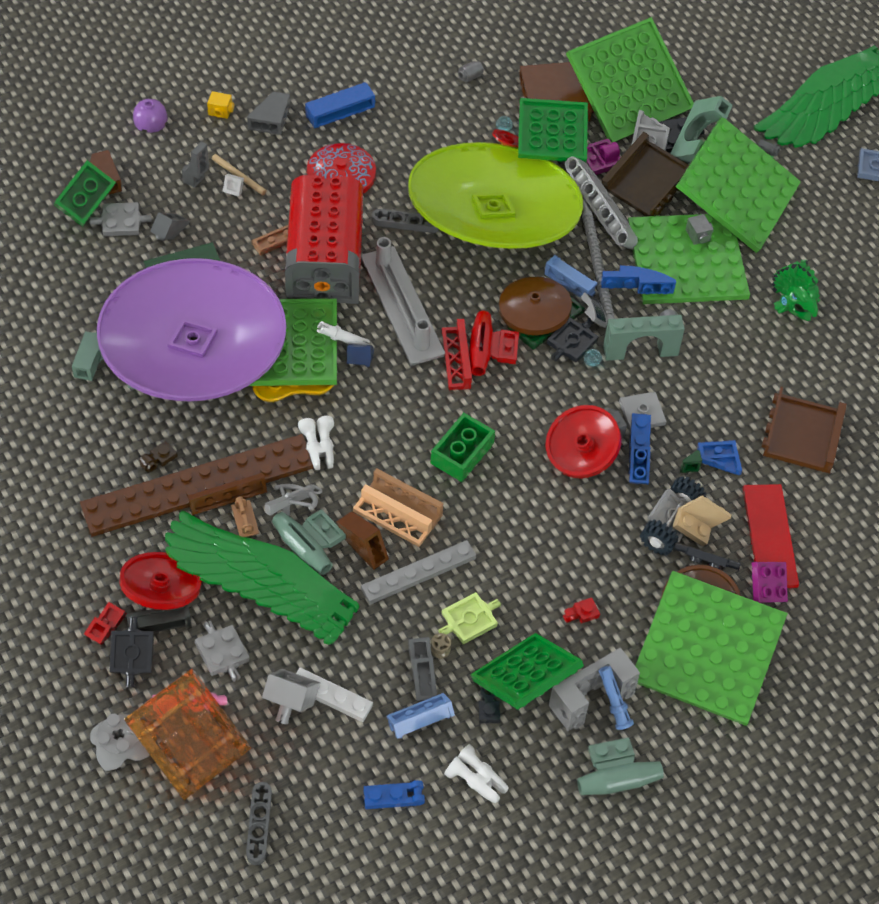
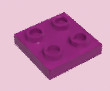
M609 138L587 145L586 163L596 175L608 172L621 158L618 144L615 141L611 142Z
M752 562L753 601L759 603L788 602L786 562Z

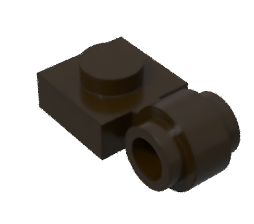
M165 440L150 450L149 455L146 453L140 457V466L145 471L153 472L158 466L157 463L163 467L177 458L178 454Z

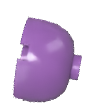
M156 99L140 101L135 106L133 112L135 126L141 131L142 129L147 130L148 133L160 131L168 121L165 106Z

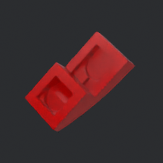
M108 602L98 618L94 617L84 635L102 645L111 636V631L116 630L127 613Z

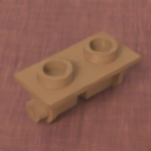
M241 496L237 497L235 504L231 505L239 536L250 537L259 534L250 500L246 501Z

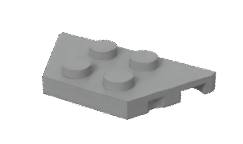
M639 110L632 144L645 132L649 134L650 142L666 151L670 128L660 124L653 117L649 118L644 114V111Z

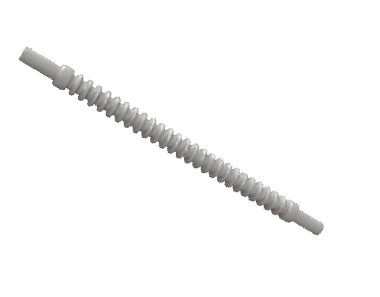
M583 197L582 218L595 280L598 282L597 289L600 302L608 323V319H615L609 289L601 288L602 272L605 269L594 225L593 213Z

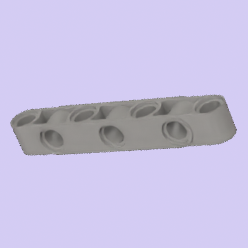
M573 156L569 157L565 163V168L576 182L581 194L617 245L633 249L637 245L638 238L596 174L583 160Z

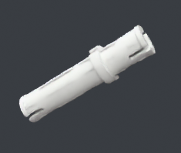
M321 321L317 326L319 328L317 329L318 333L327 335L334 341L340 340L347 344L369 345L367 343H370L369 339L342 330L337 325L332 326Z

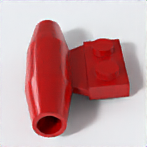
M479 311L471 329L469 359L471 373L475 376L485 374L490 357L501 363L516 365L519 332L502 329L501 331L493 332L491 314L488 311Z

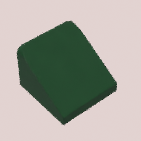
M700 450L683 459L680 473L698 472L702 463Z

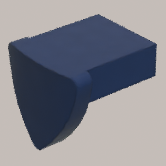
M348 344L347 364L370 367L374 355L373 346Z

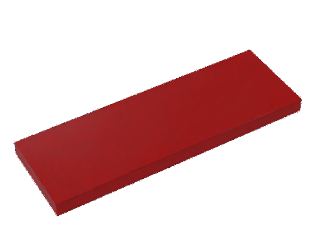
M782 484L743 485L742 489L754 562H786L787 588H798L799 580Z

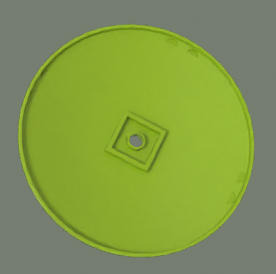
M474 142L440 148L420 159L413 167L409 176L408 193L411 202L429 223L453 237L488 247L508 249L529 248L551 243L574 229L581 218L583 210V198L580 189L571 176L550 160L518 158V148L502 144Z

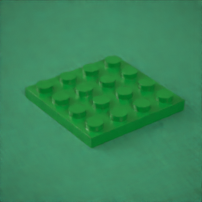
M520 98L518 158L567 161L569 157L573 156L587 162L588 103Z
M534 633L473 672L471 677L475 683L518 710L525 707L527 703L543 695L544 692L553 686L558 685L570 675L575 674L584 667L582 659Z

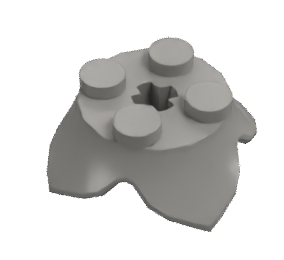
M110 714L106 720L101 721L92 729L90 741L93 745H96L97 760L105 771L119 768L126 759L138 761L150 756V742L147 735L143 734V723L137 716L132 714Z

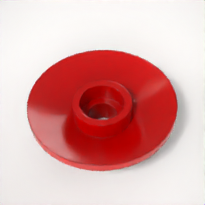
M493 130L492 135L502 145L518 148V136L504 130Z

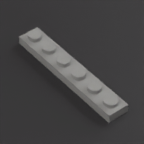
M466 540L361 585V591L369 605L473 561L476 559V554Z

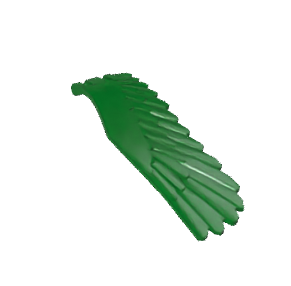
M873 45L857 54L820 67L787 102L774 113L754 125L753 128L755 131L765 132L764 138L766 139L778 138L777 144L782 146L793 144V147L796 148L802 147L809 142L816 144L823 139L827 132L832 133L835 131L839 122L846 121L850 117L851 112L857 111L862 103L867 104L872 96H879L878 47Z
M186 511L180 512V522L171 521L170 528L174 534L165 533V541L170 546L166 547V553L170 558L177 561V568L189 574L200 576V580L207 584L222 585L224 591L240 593V596L243 598L255 600L257 605L271 608V612L276 615L287 616L288 621L299 623L300 627L313 631L315 637L324 639V644H333L340 634L343 633L344 626H347L353 618V613H356L360 608L355 600L333 586L296 554L279 546L218 529Z

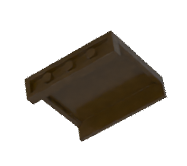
M643 132L602 178V185L608 193L647 217L658 216L662 212L664 205L670 203L674 194L680 191L676 185L689 165L650 142L649 134Z

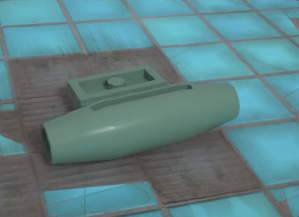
M322 509L307 517L303 525L284 512H279L272 519V523L283 541L300 559L320 575H325L331 570L332 563L323 548H332L346 539V534Z
M628 737L589 745L588 752L592 764L598 771L577 778V785L580 795H605L640 788L664 778V772L660 761L634 762L635 753Z

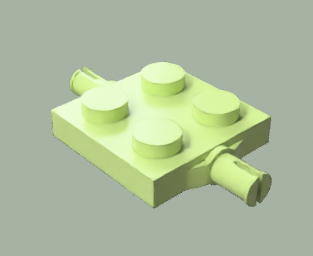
M475 592L442 610V615L448 625L438 629V632L446 635L453 632L461 643L465 644L497 627L498 622L493 617L492 610L500 607L501 603L498 599H495L487 604Z

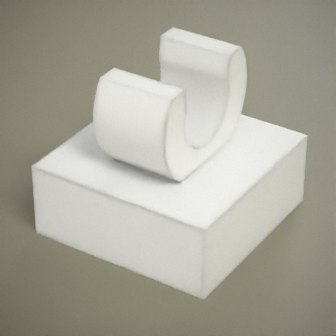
M226 174L223 192L240 196L244 178Z

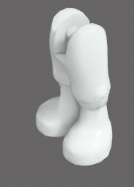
M322 416L317 420L320 443L316 439L315 421L313 419L305 418L298 422L300 432L307 438L306 450L309 452L315 470H320L319 457H325L328 469L333 468L334 445L329 437V432L334 427V420L331 416Z
M470 744L460 752L458 757L454 758L444 773L448 778H453L457 775L464 778L471 789H474L484 798L495 804L500 800V797L491 787L493 786L504 794L509 789L506 783L492 770L490 765L480 761L475 755V749ZM464 763L474 768L477 773L472 772Z

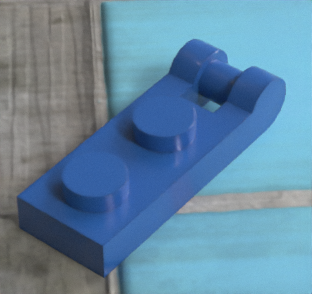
M416 780L411 783L364 786L365 809L423 805L425 803V796L422 795V790L424 789L423 781ZM407 792H413L414 796L408 797Z

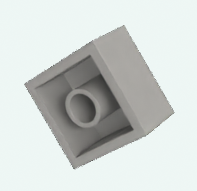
M281 669L268 675L262 698L280 704L275 720L277 722L281 720L282 724H288L292 709L301 712L314 706L320 682Z

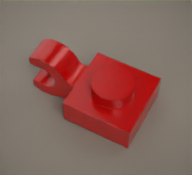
M591 597L574 603L573 608L565 609V615H563L566 623L579 619L582 624L599 618L600 612Z

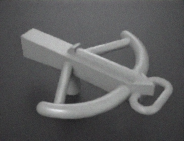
M295 484L275 485L274 489H280L282 497L265 503V513L272 515L282 509V512L290 516L291 504L309 507V510H313L318 504L316 495L321 494L323 491L313 484L306 487ZM284 489H292L296 491H293L291 493L287 492L285 494ZM309 497L313 500L312 504L300 502Z

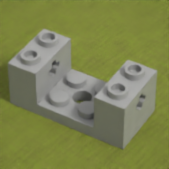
M621 648L552 687L549 707L567 731L573 728L578 729L585 723L589 702L584 696L588 691L592 689L597 690L603 685L598 672L599 669L611 666L622 699H628L634 695L640 672Z

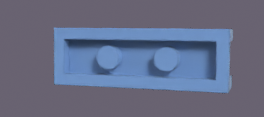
M554 255L546 262L545 275L560 283L578 297H581L584 292L591 296L596 294L595 286L598 282L589 279L562 261L560 257L557 258L558 256Z
M442 693L389 714L387 719L390 730L395 732L398 739L407 733L444 718L449 719L450 716H455L451 700Z

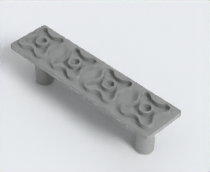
M379 238L376 251L362 254L361 260L410 365L444 357L445 351L395 247H391V240L389 238Z

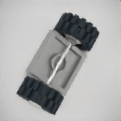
M681 476L674 481L670 489L665 490L648 516L650 521L640 534L641 542H645L643 545L645 547L648 546L650 551L654 550V553L657 554L659 552L660 555L665 554L666 556L672 552L676 542L679 543L684 534L673 528L677 509L700 496L706 497L705 489L700 487V483L696 484L694 479L691 481L689 477L684 478V476Z

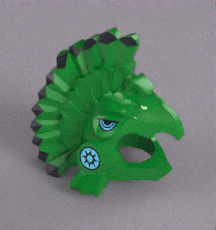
M801 260L800 263L796 261L776 271L774 278H772L774 281L772 283L774 287L772 290L775 293L781 292L783 294L780 301L773 303L778 314L788 310L805 321H810L811 315L816 317L818 314L817 302L820 301L819 288L816 285L818 279L815 277V271L813 269L810 270L808 261ZM795 304L801 305L804 310H808V311H806V312H799V311H797V310L795 309Z

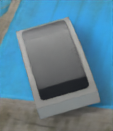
M584 292L580 298L589 306L585 313L593 322L605 328L607 326V319L602 305L596 298Z

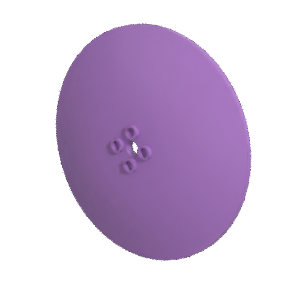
M191 258L172 260L137 272L122 282L110 294L101 309L97 323L99 349L104 361L112 372L123 382L145 394L175 401L215 399L249 386L263 376L275 363L281 353L286 337L285 313L274 291L253 273L239 266L211 259ZM192 337L197 338L196 340H189Z

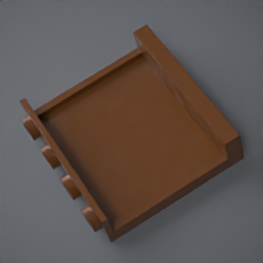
M570 62L520 66L519 80L524 98L588 103V121H590L594 110Z
M780 387L779 393L774 394L772 404H775V408L771 407L769 418L772 421L771 423L768 422L765 433H768V437H764L761 448H765L763 456L830 474L836 456L847 404L839 402L838 407L833 408L782 394L783 387Z

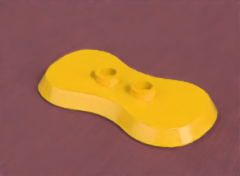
M334 385L252 387L256 396L261 400L277 402L297 394L322 395L327 393Z

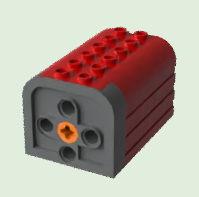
M302 175L292 181L285 264L286 299L337 298V303L359 304L363 185L357 179L346 176H332L331 179L322 178V175Z

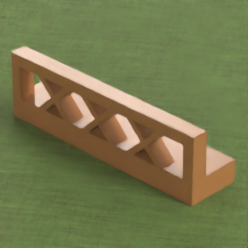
M376 468L370 487L430 518L433 530L443 516L444 503Z

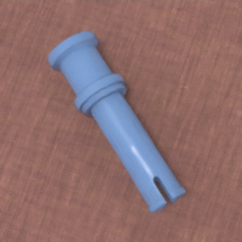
M605 666L599 669L598 672L611 704L609 710L614 715L615 727L617 730H623L632 726L634 722L629 717L628 705L621 697L611 666Z

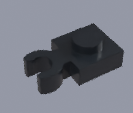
M481 688L480 697L483 701H478L479 724L500 723L499 701H493L496 696L494 694L486 695L484 688Z

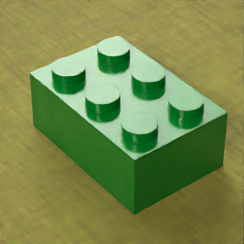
M87 160L56 199L54 206L83 227L113 189L116 182Z
M463 412L431 450L430 464L463 482L494 444L495 430Z

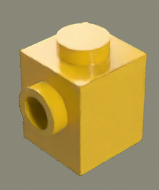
M212 91L207 102L208 115L228 119L230 112L232 113L234 110L232 95Z

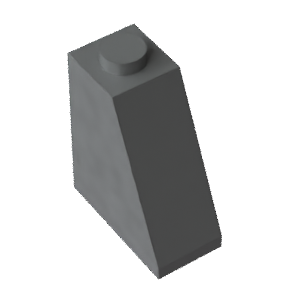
M273 91L248 115V130L281 135L290 109V94Z

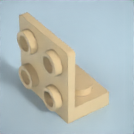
M700 496L677 509L673 528L699 545L705 546L708 544L711 528L731 519V514L708 498Z

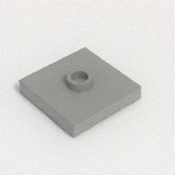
M656 392L621 397L619 399L630 432L632 413L651 415V428L666 425V419Z

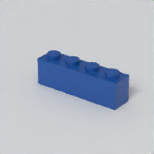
M366 82L305 103V115L315 129L374 108L375 94Z

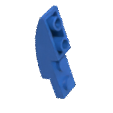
M620 265L619 271H603L601 278V288H637L638 294H673L676 280L668 275L635 266Z
M632 413L629 483L649 485L651 415Z

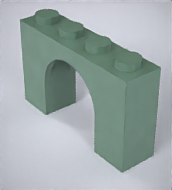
M722 96L695 101L670 154L689 165L704 144L701 139L697 140L700 133L709 124L717 122L721 117L727 119L733 105Z
M666 315L608 319L603 344L606 361L623 360L628 344L644 336L658 338L657 345L660 357L678 356L685 330L682 316Z
M85 331L72 364L74 378L92 381L97 366L103 360L98 345L97 332Z

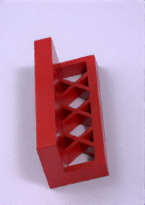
M457 319L456 327H442L441 330L449 390L471 389L472 383L464 319ZM456 333L457 337L452 341L446 334ZM452 346L459 350L455 355L448 351ZM454 361L460 364L457 370L450 366ZM457 376L462 379L463 383L452 384V379Z

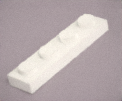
M299 668L296 673L320 682L315 700L364 722L373 706L372 701L305 669Z

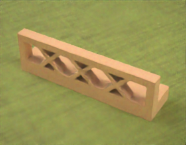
M366 484L361 489V498L353 507V512L418 547L421 546L432 530V520ZM365 502L372 506V510L364 511L360 507ZM384 512L388 514L389 519L381 520L377 517V514ZM401 521L405 524L406 528L398 529L394 527L393 523ZM417 530L423 534L419 539L411 536L410 532Z

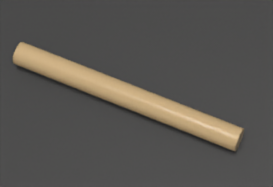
M217 154L212 156L213 161L231 174L244 178L243 182L262 196L266 194V189Z

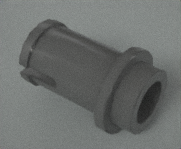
M763 139L758 143L759 147L771 156H777L780 151L778 144L774 145Z

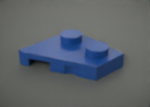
M735 440L698 443L697 450H700L703 464L741 475L742 467Z

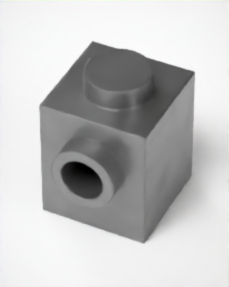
M705 214L688 218L685 230L693 244L696 245L710 241L713 226L709 223Z

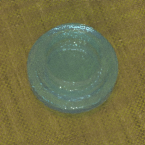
M501 116L496 121V128L498 130L508 132L513 127L511 119L507 116Z
M590 349L584 354L583 360L588 366L596 367L601 364L602 356L598 350Z

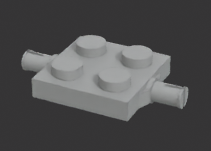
M138 202L103 204L101 217H90L91 225L101 224L103 236L139 235L141 222H152L151 215H140Z
M212 621L205 622L204 627L208 634L195 639V645L211 676L221 672H229L232 681L235 682L236 679L238 681L241 676L236 668L249 662L250 657L233 625L215 630Z

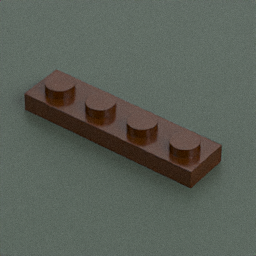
M259 473L188 495L190 510L195 515L233 503L240 496L246 499L266 493L265 477L263 473Z

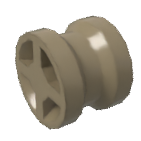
M438 633L433 636L431 640V653L434 657L443 659L450 654L452 642L448 635Z

